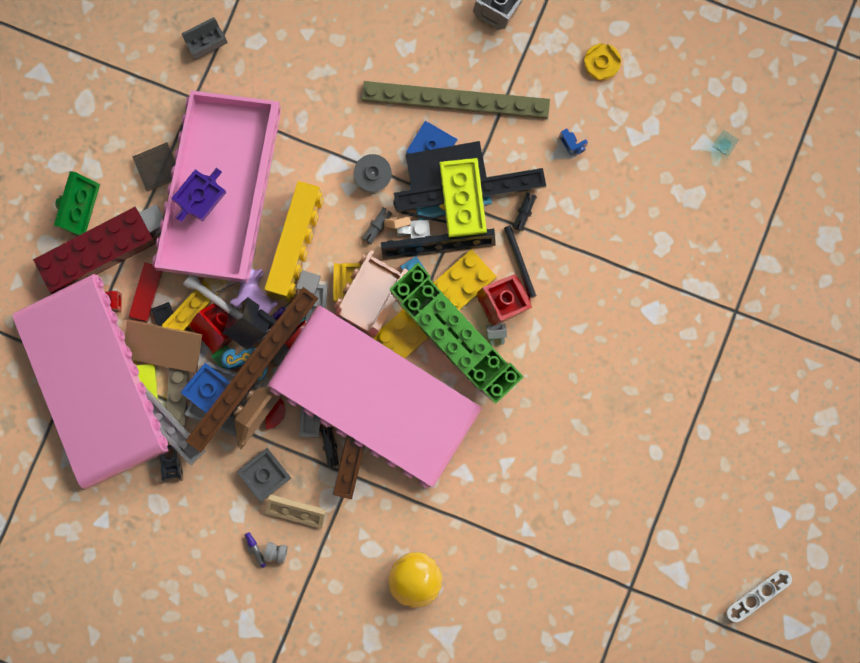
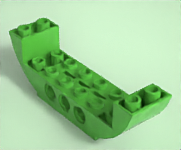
M417 262L389 289L391 294L411 320L478 390L496 404L524 376L512 363L506 362L429 279L431 276Z

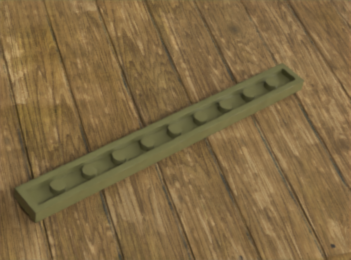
M364 81L362 101L542 119H548L550 99L370 81Z

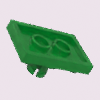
M70 171L63 195L58 196L59 198L55 202L58 212L54 226L75 236L87 232L100 184L77 172Z

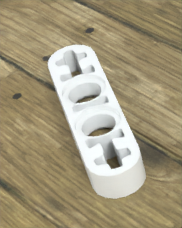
M779 570L731 604L726 610L727 619L731 622H740L786 589L792 582L791 574L785 570ZM779 574L782 576L786 575V583L784 584L782 582L777 584L776 586L779 589L776 590L775 585L771 583L770 580L776 582L780 579V577L778 576ZM764 585H769L772 589V593L769 596H764L761 592ZM749 596L756 599V605L752 608L746 605V599ZM741 602L743 608H745L748 612L745 613V611L742 610L738 613L739 618L731 617V614L733 613L732 609L738 610L739 608H741V606L739 605V603Z

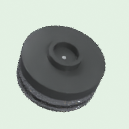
M369 154L360 158L353 171V179L356 186L368 194H376L383 191L388 186L392 176V170L388 161L376 154Z

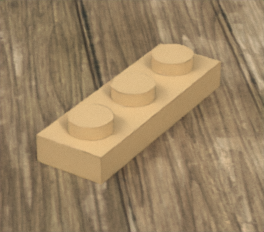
M269 495L266 514L322 529L326 509Z

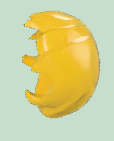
M423 552L404 554L392 565V569L389 572L388 586L390 592L403 606H409L410 608L427 606L437 598L442 588L440 568L435 564L434 559L428 557Z

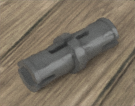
M384 207L381 208L375 220L370 222V227L361 237L365 242L368 239L367 243L372 245L378 233L383 231L384 220L392 215V212L389 210L385 214L387 209Z

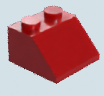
M215 303L200 310L189 324V327L195 333L202 334V341L213 353L232 341L231 338L223 333L229 314Z

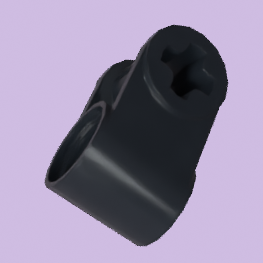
M168 445V449L174 450V457L167 459L165 453L160 455L163 483L176 479L183 481L180 454L172 445Z

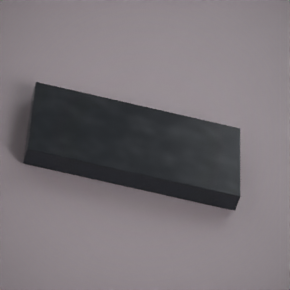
M480 141L405 154L412 190L442 185L439 163L445 161L477 158L480 178L487 177Z

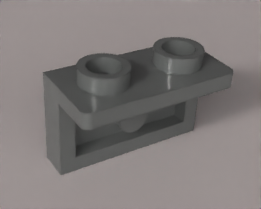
M215 17L182 33L184 41L194 59L228 43Z

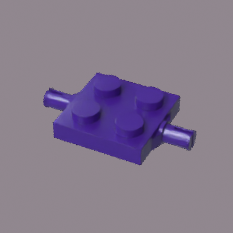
M215 168L211 175L208 176L195 169L173 195L172 201L182 208L175 217L179 222L182 223L188 214L195 216L203 222L223 198L226 190L216 183V179L222 174L221 170Z

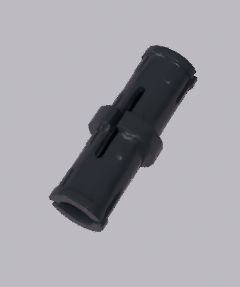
M526 192L521 207H518V215L512 225L513 229H519L521 232L524 231L528 217L532 215L531 210L537 199L536 195L532 194L531 196L529 192Z
M327 427V430L325 428L320 429L324 444L322 449L326 454L327 467L340 465L336 451L338 446L334 441L333 427Z

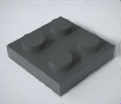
M268 448L237 471L261 503L292 479Z

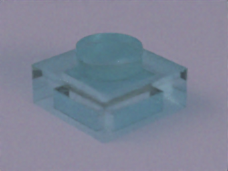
M723 129L712 147L728 157L739 139Z

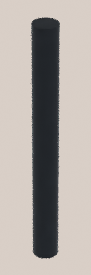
M511 225L506 226L504 230L530 299L534 298L537 295Z

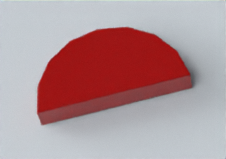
M279 398L266 416V430L276 428L285 418L286 409L281 398Z

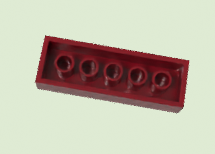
M135 206L38 256L33 261L49 292L54 294L88 276L97 275L155 245L156 242Z

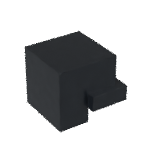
M249 297L229 312L223 332L246 350L267 334L268 329L275 325L276 321L275 318L264 310H259L260 305Z

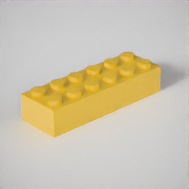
M297 181L264 289L268 297L290 302L291 298L296 296V281L299 280L303 270L301 269L302 262H306L308 251H306L307 245L311 244L313 240L312 228L313 226L316 227L318 223V208L322 209L324 203L323 193H321L319 186Z

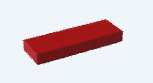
M144 262L129 313L130 318L145 322L149 321L151 308L153 307L162 271H156L153 264Z

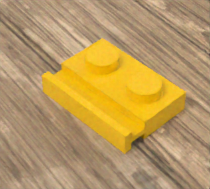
M334 263V302H337L339 297L343 299L345 294L342 291L347 283H352L353 279L350 277L355 268L360 269L361 264Z

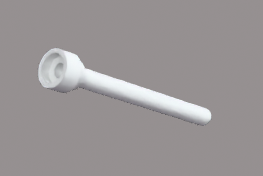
M190 275L183 283L188 289L194 290L195 288L228 314L234 309L199 283L198 276Z

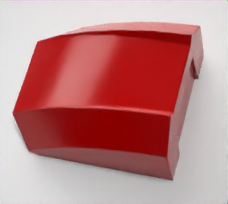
M515 274L484 286L477 292L478 302L482 306L488 322L494 326L532 308L531 300Z

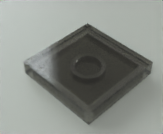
M167 142L132 156L147 192L172 182L171 170L176 162Z

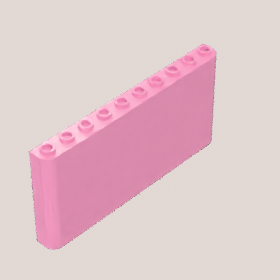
M191 91L190 97L186 98L185 106L187 111L182 117V125L184 126L178 136L180 145L179 149L175 151L176 164L171 170V177L173 179L172 183L168 185L167 194L169 198L168 202L166 201L164 204L165 217L160 223V230L162 232L161 237L157 238L156 247L158 251L157 255L153 257V266L156 271L248 283L280 121V102ZM215 168L221 170L222 174L216 179V183L226 190L223 198L203 222L189 214L182 223L179 222L175 217L182 208L172 201L173 195L195 169L208 176L211 175Z
M95 274L13 313L15 325L78 484L83 489L91 488L168 452L167 439L162 435L160 422L152 411L154 409L153 405L147 399L145 394L146 387L139 379V370L133 364L131 350L124 342L125 335L118 327V318L110 307V298L103 290L104 283Z
M317 305L268 383L271 386V392L278 396L281 393L287 396V402L295 407L297 404L303 406V412L311 417L314 414L321 418L320 422L327 427H330L332 424L338 428L336 432L345 438L347 435L356 439L354 441L356 445L361 448L363 445L369 447V453L377 458L380 456L387 459L386 463L393 468H396L398 465L404 469L402 471L403 474L411 479L413 476L420 479L418 483L427 489L429 486H435L482 410V407L320 305Z

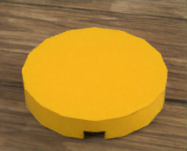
M598 43L591 46L584 58V68L587 74L599 81L613 78L621 66V56L618 50L609 44Z

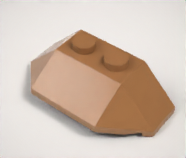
M271 386L257 388L255 391L251 390L245 398L247 403L244 407L240 405L233 415L236 416L234 427L237 447L239 449L245 446L281 397L282 393L278 396L270 391Z

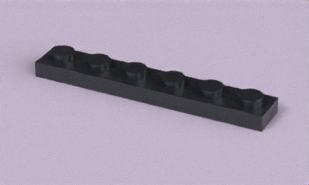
M494 228L487 229L486 234L449 238L448 233L436 236L381 242L383 259L496 246Z

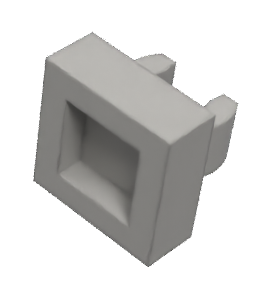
M505 323L496 326L486 325L487 336L490 339L491 345L494 346V340L500 338L501 344L504 345V338H507Z

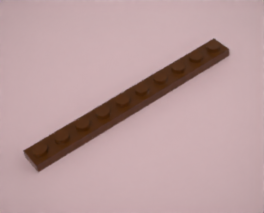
M304 287L300 290L186 439V443L200 453L204 450L319 299Z

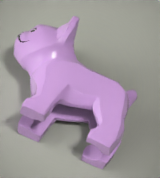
M251 269L248 283L239 282L238 297L230 301L236 307L249 297L260 305L259 310L262 309L268 314L278 302L272 301L259 287L260 278L264 274L262 269Z

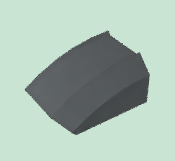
M477 0L473 12L477 19L488 23L497 30H501L507 27L523 0Z

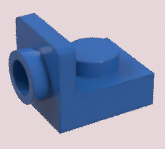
M567 128L560 132L559 138L570 156L573 154L579 155L586 150L588 144L586 139L576 144L577 139L573 132L570 133Z

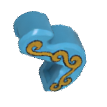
M256 348L243 349L238 355H235V349H229L223 353L221 363L227 370L242 367ZM268 366L258 377L257 382L264 379Z

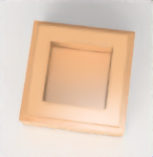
M398 215L384 220V226L396 229L411 224L410 218Z

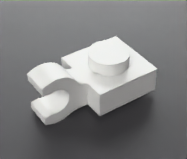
M429 220L410 221V226L397 228V236H411V238L430 236Z

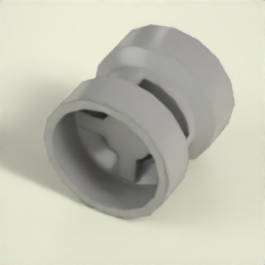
M268 542L264 561H276L278 564L284 565L288 546H277L275 543Z

